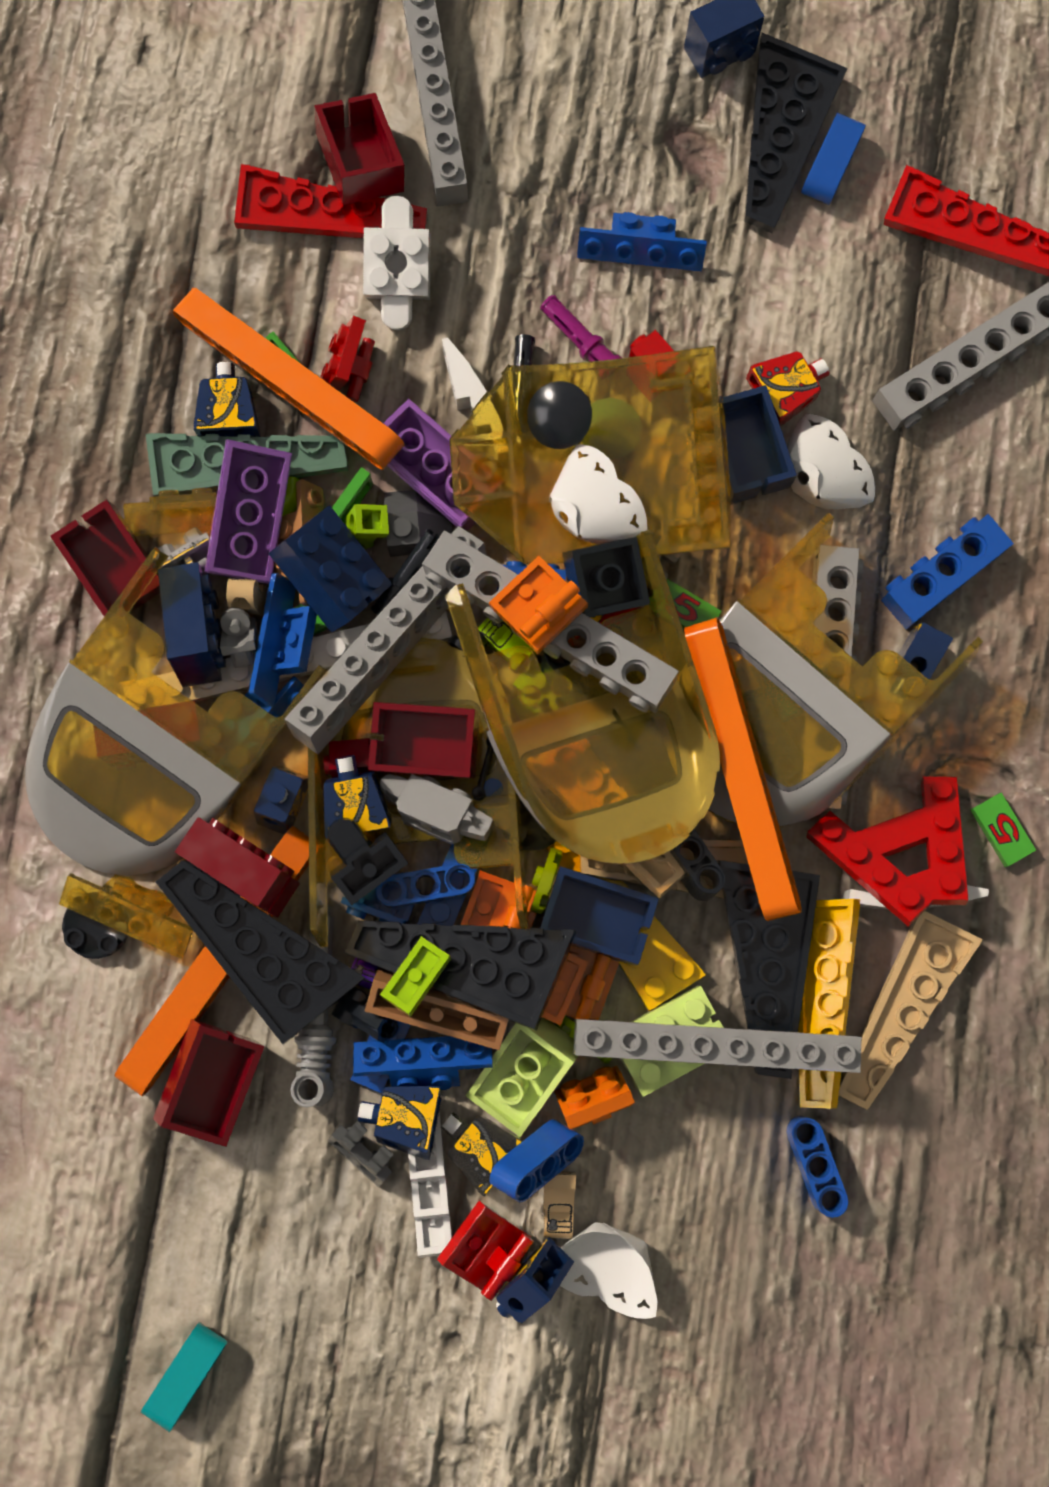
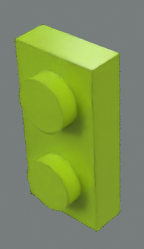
M421 936L381 992V997L411 1017L450 962L451 956Z

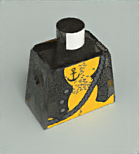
M452 1112L440 1127L455 1140L447 1152L448 1156L484 1197L493 1187L489 1180L494 1165L524 1141L523 1138L479 1113L468 1124L455 1112Z

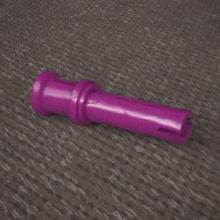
M556 295L549 296L542 303L540 310L580 349V357L583 360H588L599 371L598 375L601 379L608 378L617 370L622 363V357L614 355L603 344L604 339L601 336L593 335L559 301Z

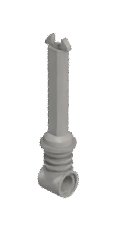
M316 904L314 916H311L310 942L332 956L334 917H331L329 905ZM329 1009L301 1030L298 1036H294V1041L298 1045L297 1049H302V1053L297 1054V1058H301V1062L296 1064V1067H301V1070L296 1071V1077L291 1084L290 1090L294 1102L302 1107L323 1106L333 1096L334 1086L330 1078L331 1072H326L327 1068H331V1064L327 1063V1059H331L332 1055H327L328 1050L332 1051V1046L337 1042V1038L333 1037V1030L328 1026ZM312 1080L318 1086V1093L313 1099L307 1093V1085Z

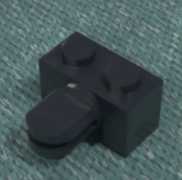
M339 818L329 826L327 831L328 841L343 862L330 871V876L351 905L408 864L406 858L386 831L370 841L358 824L350 818Z

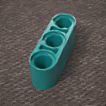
M199 1322L140 1413L170 1433L226 1347L228 1341Z

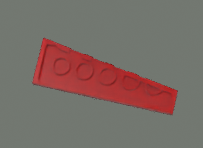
M241 164L234 224L237 229L364 239V228H382V206L387 198H374L343 205L336 186L328 184L325 187L310 183L308 179L297 177L296 180L280 176L279 172ZM411 204L413 208V229H426L427 208Z
M906 165L885 215L883 225L1049 276V232L1035 228L1030 223L1017 217H1007L997 212V207L988 203L986 206L970 199V194L961 190L955 192L941 185L942 181Z

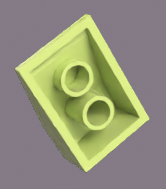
M545 1018L541 1019L537 1031L515 1023L502 1042L500 1050H497L493 1055V1067L484 1068L466 1094V1097L517 1136L521 1137L578 1058V1056L573 1054L574 1039Z

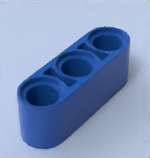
M837 112L803 185L802 194L827 205L831 204L866 124Z
M451 864L394 874L376 887V895L379 901L389 908L461 897L472 891L475 885V875L473 870L465 864ZM454 872H465L470 879L468 886L463 889L454 888L450 884V877ZM423 877H430L436 883L435 890L429 895H422L416 889L418 880ZM389 883H397L402 888L401 896L395 901H388L383 897V889Z
M796 1116L788 1123L786 1132L811 1202L815 1209L825 1216L831 1218L839 1217L847 1210L848 1196L823 1129L814 1119ZM808 1123L812 1128V1136L806 1142H800L797 1138V1129L800 1125ZM815 1157H822L825 1164L824 1170L818 1175H812L809 1169L810 1162ZM828 1191H835L837 1195L836 1204L831 1208H824L822 1205L823 1195Z
M555 1119L549 1120L494 1165L490 1173V1184L519 1203L528 1200L575 1161L584 1146L583 1136L572 1129L569 1130V1127Z

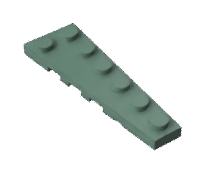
M165 433L145 434L152 490L155 499L218 490L227 439L292 453L289 477L303 478L349 471L345 444L335 436L297 435L290 437L288 435H270V437H251V435L238 434V437L219 436V434H206V436Z

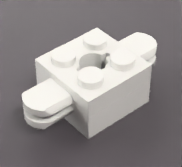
M401 196L389 197L383 203L382 228H364L363 295L367 299H381V319L387 327L397 331L405 329L412 321V300H430L431 234L429 229H413V208L410 202Z

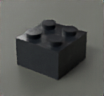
M637 537L562 552L568 582L573 581L579 587L580 592L578 594L588 603V608L582 612L586 616L595 617L650 604Z

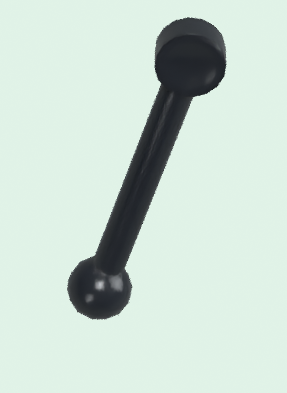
M489 737L486 739L488 747L477 787H474L472 790V796L476 801H482L486 797L484 785L494 751Z

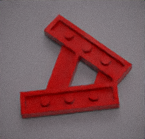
M923 776L921 781L922 808L857 832L853 831L833 812L829 811L807 831L806 838L908 927L930 905H966L968 902V889L957 777ZM926 843L928 869L906 876L885 857Z

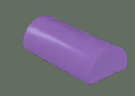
M410 399L402 404L383 423L393 430L405 443V446L387 466L456 527L460 526L466 531L469 530L490 510L504 489L505 482Z
M226 440L205 573L235 579L257 580L258 583H270L275 562L268 553L278 545L292 453Z

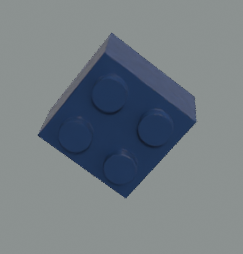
M714 0L690 12L684 50L701 78L710 74H719L728 65L738 60L740 62L746 61L756 52L765 16L755 0Z

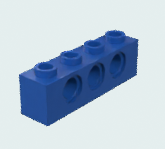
M989 514L980 521L973 517L959 529L963 534L957 539L953 540L949 536L935 548L938 554L930 560L925 555L910 567L913 571L910 576L903 579L900 575L885 587L888 593L881 601L905 630L1014 544ZM963 545H971L975 549L976 556L968 555ZM946 564L951 570V576L942 574L938 565ZM913 584H922L926 588L927 594L925 596L917 594Z

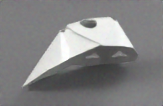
M805 414L796 424L787 443V448L797 474L791 485L793 492L814 506L824 509L860 508L872 503L875 498L874 476L863 455L850 447L847 435L836 423L818 415ZM808 420H811L814 423H820V425L811 426V423ZM830 430L833 432V435L838 438V440L834 438H829ZM854 460L857 462V466L860 467L862 471L854 469ZM801 471L806 472L809 476V481L805 485L798 480V473ZM865 482H867L866 490L868 492V495H866V493L862 491Z
M576 445L568 456L549 496L553 513L563 528L577 538L581 535V540L598 545L633 537L639 538L646 534L647 517L645 509L634 489L617 479L614 464L604 453L588 445ZM580 451L582 454H588V456L578 458L577 452ZM597 462H599V467L605 471L604 473L594 470ZM620 493H623L624 499L629 500L630 503H620ZM560 512H564L567 515L568 523L562 518ZM634 514H636L637 517L636 523L639 525L638 528L630 524Z
M594 1222L561 1247L574 1261V1264L560 1284L561 1287L580 1296H599L609 1308L630 1317L641 1319L656 1317L658 1299L648 1247L643 1240L605 1223ZM583 1275L588 1285L583 1284L581 1281L575 1282L574 1279ZM623 1292L626 1303L621 1298H615L613 1295ZM645 1299L650 1308L646 1306L639 1308L638 1304Z

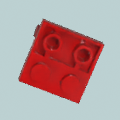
M353 316L346 325L341 324L338 334L334 333L328 352L333 354L329 364L325 363L320 375L321 379L338 391L351 379L346 397L353 402H358L363 383H366L372 367L370 358L375 345L374 340L363 338L359 353L356 355L366 320Z
M478 1201L437 1260L444 1267L482 1290L481 1294L492 1301L506 1281L510 1282L522 1265L521 1259L534 1241L523 1229L481 1201Z

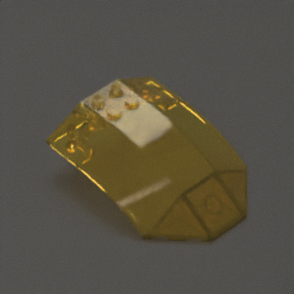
M715 346L593 362L548 365L508 364L501 373L502 377L490 392L487 391L472 409V415L460 430L457 428L450 437L454 505L467 514L522 563L530 564L538 556L546 563H564L562 552L598 545L581 540L565 530L555 517L549 500V496L563 466L575 446L566 449H553L541 444L529 429L527 410L531 398L542 386L556 381L572 383L589 396L592 407L590 429L579 444L594 447L604 453L614 464L617 479L630 485L644 506L647 517V533L637 538L641 557L731 547V486L726 421ZM580 451L577 452L578 458L588 456V454H582ZM597 462L594 470L604 473L605 471L599 467V462ZM620 493V503H630L629 500L624 499L623 493ZM560 512L562 518L568 523L567 515L564 512ZM634 514L630 524L638 528L639 525L636 523L637 517L636 514Z

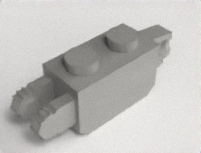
M390 773L389 775L386 774L382 779L380 778V788L384 792V798L397 806L403 823L452 845L460 842L463 836L486 841L494 827L493 819L476 809L470 795L460 789L454 788L451 791L442 787L437 780L429 776L421 778L411 774L407 780Z

